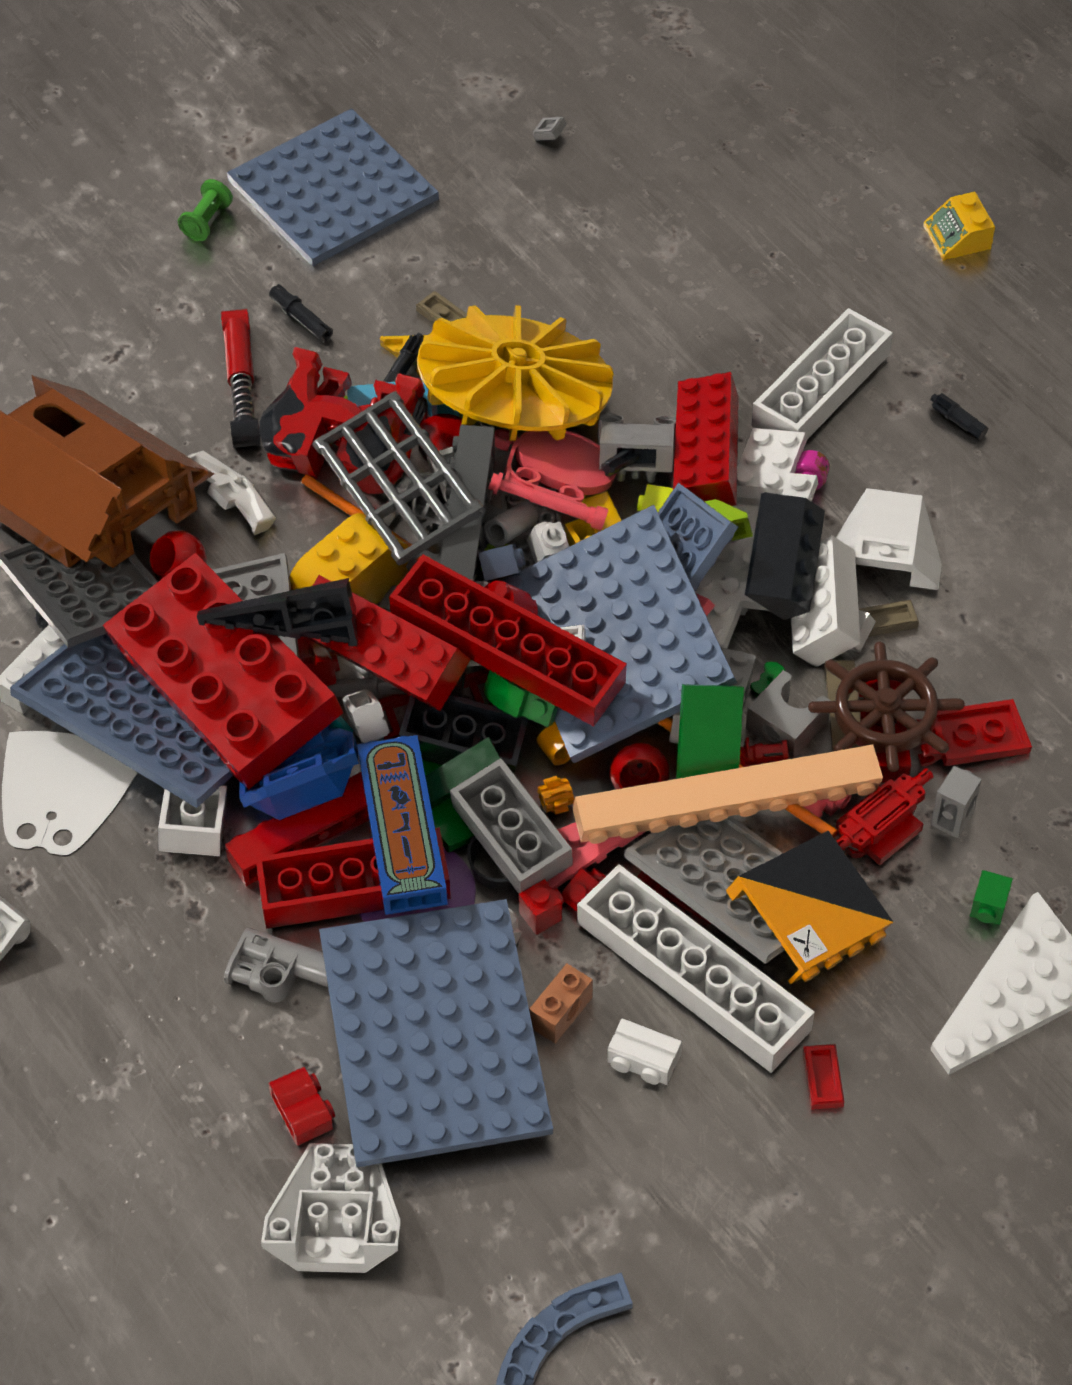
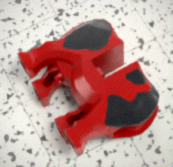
M294 347L292 354L297 368L289 379L286 389L262 413L259 422V432L262 445L267 452L272 466L299 472L304 475L308 474L317 480L325 458L323 455L318 454L313 447L314 440L330 432L394 391L400 395L404 401V406L419 426H421L428 413L427 399L423 397L425 389L421 379L399 373L395 380L396 385L375 380L373 387L377 398H372L370 405L358 406L344 398L346 395L345 391L350 389L352 385L349 373L324 367L322 371L324 381L318 387L319 371L323 365L319 354L314 351ZM392 407L377 415L398 444L412 436ZM368 422L353 430L374 459L388 450ZM344 436L333 442L339 446L336 455L349 473L364 465ZM412 449L405 453L409 459ZM395 459L381 467L393 485L402 477L404 472ZM371 474L357 482L362 492L368 494L384 493Z

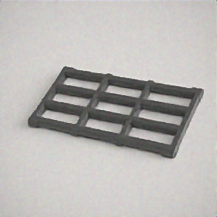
M394 391L330 432L313 441L312 445L318 454L323 455L341 480L340 485L348 490L366 515L367 523L373 525L392 552V558L397 565L401 566L469 522L482 516L486 509L479 500L474 499L456 475L453 465L447 463L428 438V432L419 426L404 406L403 399ZM390 407L393 408L412 434V436L399 444L377 416ZM365 422L370 424L388 449L375 459L353 431ZM343 436L364 464L352 473L347 471L329 446ZM418 444H420L439 470L426 479L421 476L405 454ZM394 459L415 485L402 494L398 493L381 469V467ZM370 474L390 500L376 510L357 485V482ZM444 480H447L468 509L454 519L431 489ZM420 495L423 496L443 523L442 527L428 534L407 505V503ZM396 510L419 540L405 550L383 521V518Z

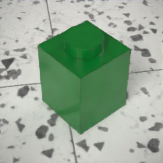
M982 870L970 917L977 918L984 923L1000 925L1013 878Z

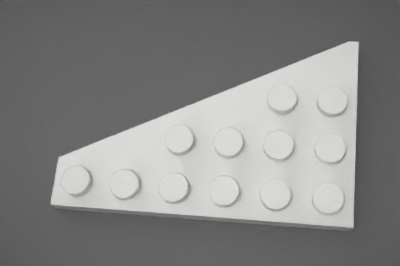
M1038 892L1031 896L932 1043L931 1051L948 1075L1072 1011V936Z

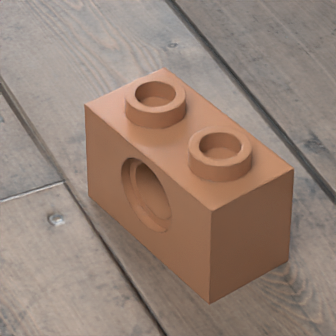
M566 963L529 1008L533 1030L556 1044L593 998V979Z

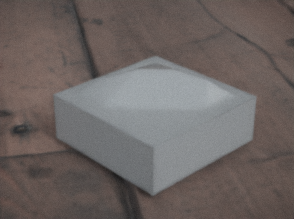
M564 117L543 118L532 134L536 141L556 140L567 123Z

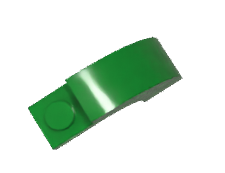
M489 670L483 692L493 705L513 717L524 716L546 727L553 725L558 709L557 706Z

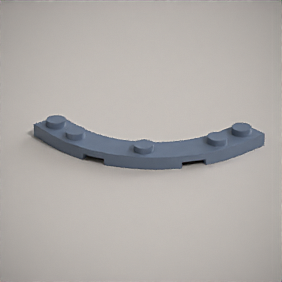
M622 1272L573 1288L552 1300L551 1304L543 1309L535 1318L532 1317L517 1334L502 1362L496 1385H533L547 1356L565 1337L590 1322L633 1309V1302Z

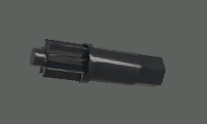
M421 333L414 334V336L410 335L383 382H395L397 374H407L413 362L417 360L418 351L424 338Z
M943 393L931 396L932 408L945 416L946 419L953 421L978 440H981L986 435L988 427L961 408L958 403Z

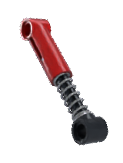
M248 309L221 311L227 382L231 386V397L233 399L232 411L234 413V420L230 421L233 448L261 446L258 418L253 416L255 413L252 409L254 407L252 402L253 396L251 395L253 390L250 388L254 383Z

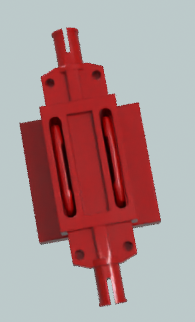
M924 768L914 778L903 773L895 781L890 779L840 817L836 822V828L841 837L836 842L841 849L852 858H861L867 854L878 865H881L923 830L924 824L913 814L917 805L925 799L926 792L923 786L934 778L933 773L928 768Z

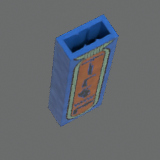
M418 735L400 736L395 739L357 744L385 915L448 905L446 883Z

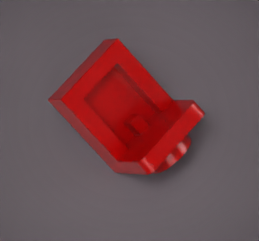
M581 867L561 893L564 902L577 912V904L606 875L596 868L590 871Z

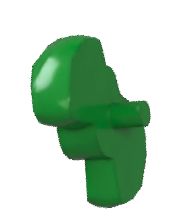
M765 662L763 666L764 672L760 675V680L750 684V690L756 698L783 670L785 671L784 667L778 662Z

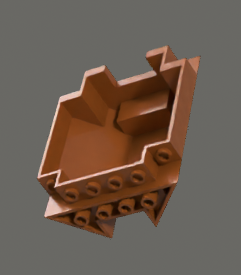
M31 375L36 397L8 415L0 410V522L68 568L81 559L87 562L93 557H97L114 568L134 554L131 531L166 507L169 519L173 522L179 523L198 509L194 488L215 474L84 391Z

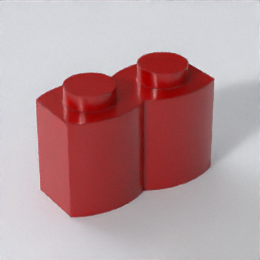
M302 1067L268 1083L270 1095L297 1146L333 1130L332 1119L336 1117L329 1100L323 1101L318 1094L322 1089L314 1073L309 1075L305 1067Z

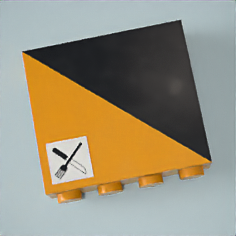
M829 831L741 874L726 889L732 901L745 894L749 897L799 970L788 980L790 985L800 979H803L804 982L811 980L820 973L819 969L824 966L827 970L833 968L843 960L842 956L846 954L849 958L855 956L865 948L864 944L867 942L875 945L886 937L885 930L893 923L891 917Z

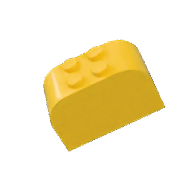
M356 513L348 517L305 553L295 564L289 579L291 590L312 586L318 575L330 581L349 578L353 593L377 605L392 586L399 585L409 571L406 568L407 563L401 566L397 565L391 556L392 552L373 525L367 523L366 515ZM395 536L404 550L408 548L406 543Z

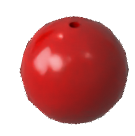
M169 531L158 538L153 544L150 552L151 568L157 578L161 580L194 553L206 563V550L200 540L193 534L186 531Z
M633 743L625 746L615 755L610 765V779L615 790L668 781L670 776V767L666 757L656 747L647 743ZM642 763L643 766L638 767L637 764Z

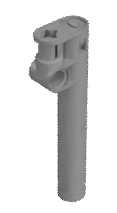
M246 928L228 961L224 974V982L230 985L236 981L247 985L250 990L261 993L265 1000L273 1003L281 1002L288 996L297 977L328 987L322 951L252 928ZM271 981H280L279 983L274 985L268 984Z

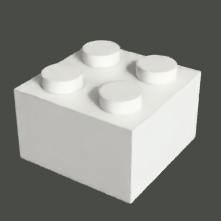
M220 786L197 808L164 789L158 826V851L220 856L227 808V786Z

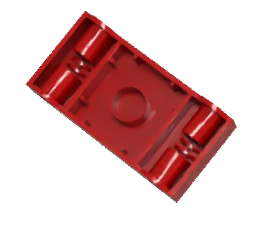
M194 553L102 626L128 662L177 711L215 752L230 772L250 789L263 778V775L274 770L344 712L335 694L278 636L254 633L253 630L243 628L225 629V626L206 623L205 625H199L197 619L198 611L243 600Z

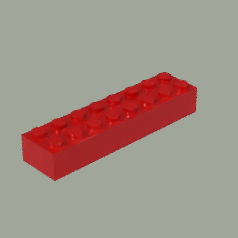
M422 554L389 596L392 614L457 647L474 662L593 727L626 683L627 663Z

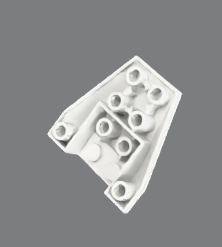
M866 488L836 538L855 550L856 565L912 572L910 586L938 590L942 563L923 496Z
M309 1143L265 1216L261 1247L296 1271L366 1273L398 1251L401 1222L382 1164L356 1168L353 1144Z

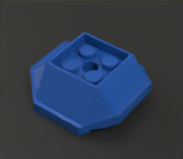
M328 725L274 770L263 775V778L250 789L240 782L239 798L243 807L252 806L281 820L343 796L354 765L359 764L357 742L353 732L341 728H330Z

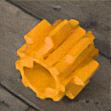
M557 775L544 779V785L537 787L539 800L544 812H552L558 815L569 811L568 806L573 805L575 799L568 779L566 777L562 779L560 777L557 778Z

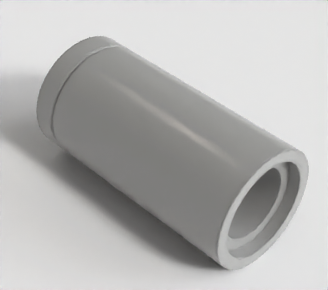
M523 501L514 505L485 524L484 535L486 540L495 547L504 546L536 526L538 523V512L529 502Z

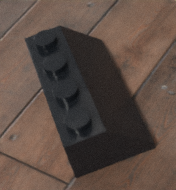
M767 492L761 494L745 596L783 620L810 612L825 510L807 498Z

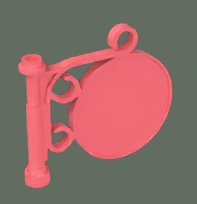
M498 429L495 431V446L504 451L509 450L510 444L512 448L504 473L500 472L499 475L493 473L488 487L489 490L493 491L492 494L497 495L498 490L527 499L529 502L579 518L591 524L590 527L602 530L608 509L598 505L596 508L592 506L587 507L586 504L582 503L584 495L599 494L608 490L616 474L606 476L605 472L599 469L600 445L582 435L567 430L562 440H555L548 431H526L520 438L516 436L515 441H509V430ZM514 453L521 466L517 469L516 473H514L511 467ZM521 477H525V478H528V479H530V480L525 481V480L521 479ZM539 482H541V483H543V484H545V485H547V486H549V487H551V488H553V489L559 490V493L538 486V485H539Z

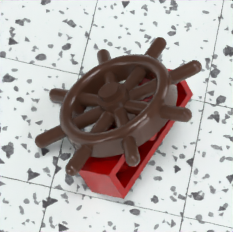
M879 641L874 645L875 660L858 665L851 671H848L835 660H828L825 663L826 669L841 680L836 692L835 701H812L808 705V710L811 713H835L836 721L845 736L834 746L833 751L849 749L854 744L861 747L873 745L883 776L881 783H886L890 779L895 781L903 773L910 776L912 766L910 749L915 748L925 741L940 753H946L949 750L948 743L932 732L935 727L938 711L962 710L965 702L960 698L938 699L934 686L927 678L938 666L936 658H929L916 669L903 662L887 660L886 646L883 642ZM854 690L858 692V697H863V700L848 701ZM914 690L920 699H904V697ZM905 711H925L922 720L918 722ZM851 712H860L861 721L858 722Z

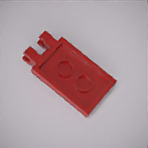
M1013 699L968 705L964 706L962 710L938 711L935 727L932 732L948 743L949 750L946 753H940L928 743L922 744L920 746L922 753L918 754V759L921 766L932 765L940 759L943 760L945 766L1030 754L1032 745Z

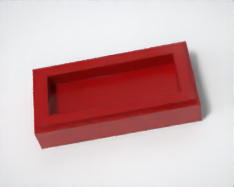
M836 1044L803 1046L811 1110L844 1107L845 1102Z

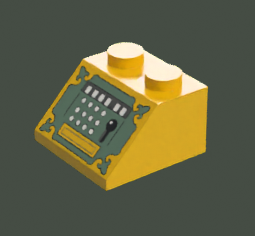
M975 191L950 197L924 221V227L942 260L989 250L992 247L995 225Z

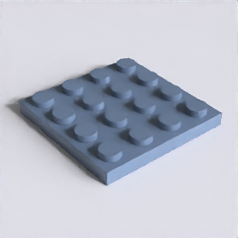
M678 483L658 511V514L693 589L696 591L706 573L716 563L724 547L732 540L738 526L689 489Z

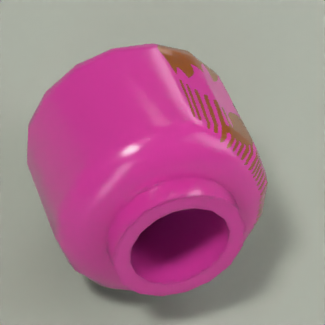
M806 450L800 456L795 473L817 475V491L826 483L830 463L824 454L814 450Z

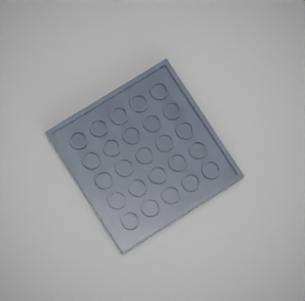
M352 108L227 172L228 181L312 266L439 199V192Z

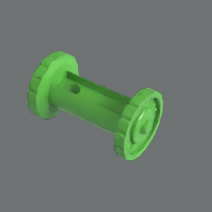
M214 179L204 181L200 188L203 198L193 212H184L179 216L177 220L179 229L188 238L195 241L206 240L210 234L208 222L218 208H228L232 203L233 195L231 191L220 181Z

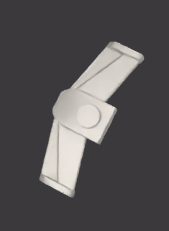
M204 450L187 456L215 473L207 479V481L212 483L207 493L225 510L237 506L252 527L254 535L265 532L272 526L276 520L275 515L254 488V484L245 476L237 473Z

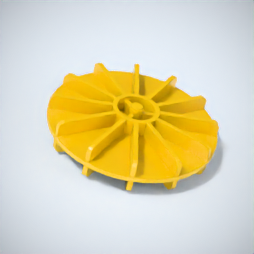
M476 305L468 307L466 318L451 322L444 318L437 319L433 323L432 332L421 343L417 357V375L429 389L427 399L432 405L446 404L453 410L463 414L462 425L472 426L477 421L489 425L509 429V441L516 440L518 430L548 431L555 440H562L565 437L566 428L582 423L588 426L595 425L599 420L600 413L610 400L614 372L613 368L607 365L599 355L601 344L596 339L582 341L566 332L567 320L562 317L558 318L551 325L521 318V306L515 305L513 316L485 315Z

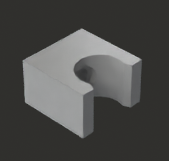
M783 670L747 707L745 729L768 744L782 743V740H787L789 758L793 759L829 722L830 713H811L808 707L802 709L789 706L786 702L790 696L792 675ZM821 696V697H819L816 701H831V700H829V699L826 698L825 696Z

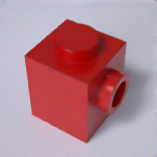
M545 879L519 893V913L536 935L562 921V904L564 899L560 891L556 887L551 888Z

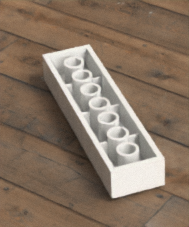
M620 864L577 904V923L770 1073L812 1031L815 1013L812 1009Z

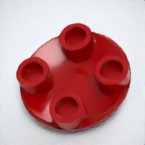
M437 414L425 419L420 427L428 432V438L437 450L440 451L453 447L454 436H459L462 418L452 414Z

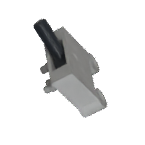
M613 413L600 415L598 421L599 469L603 470L606 476L616 474L617 481L625 480L626 470L632 471V478L634 479L640 478L641 471H646L649 483L655 482L657 472H672L676 417L667 415L657 416L654 418V425L623 423V416Z

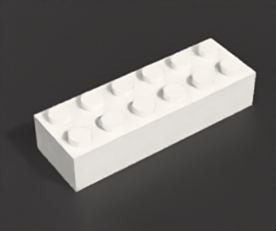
M848 308L753 403L751 425L760 429L806 432L808 439L890 355L893 332Z

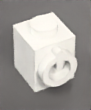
M541 522L533 527L527 539L535 563L569 547L561 522Z

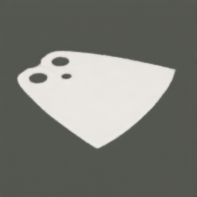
M51 731L9 732L2 780L3 826L8 843L13 847L31 849L37 846L43 847L50 854L69 855L75 852L110 815L138 772L75 734ZM49 812H55L57 817L54 820H48L46 815ZM22 824H33L36 827V834L30 839L18 837L17 829ZM59 830H69L73 837L69 844L59 846L53 841L54 834Z

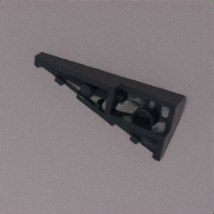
M349 578L204 609L197 613L199 625H205L206 623L225 626V629L243 628L253 630L254 633L297 639L307 637L320 639L321 642L325 643L336 641L348 643V646H358L355 604Z

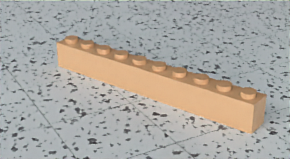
M867 745L576 796L573 804V813L580 842L590 841L592 844L606 841L610 837L630 838L637 835L638 832L649 830L651 833H659L665 831L668 827L677 825L686 828L705 820L720 822L733 815L740 814L741 817H748L761 810L781 811L791 804L809 806L816 803L817 800L829 799V801H838L847 795L857 793L859 796H866L878 789L883 776L874 746Z

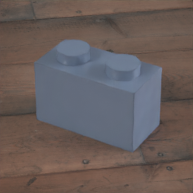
M516 543L478 553L485 581L520 573L522 570L521 566L526 565L523 549H517Z

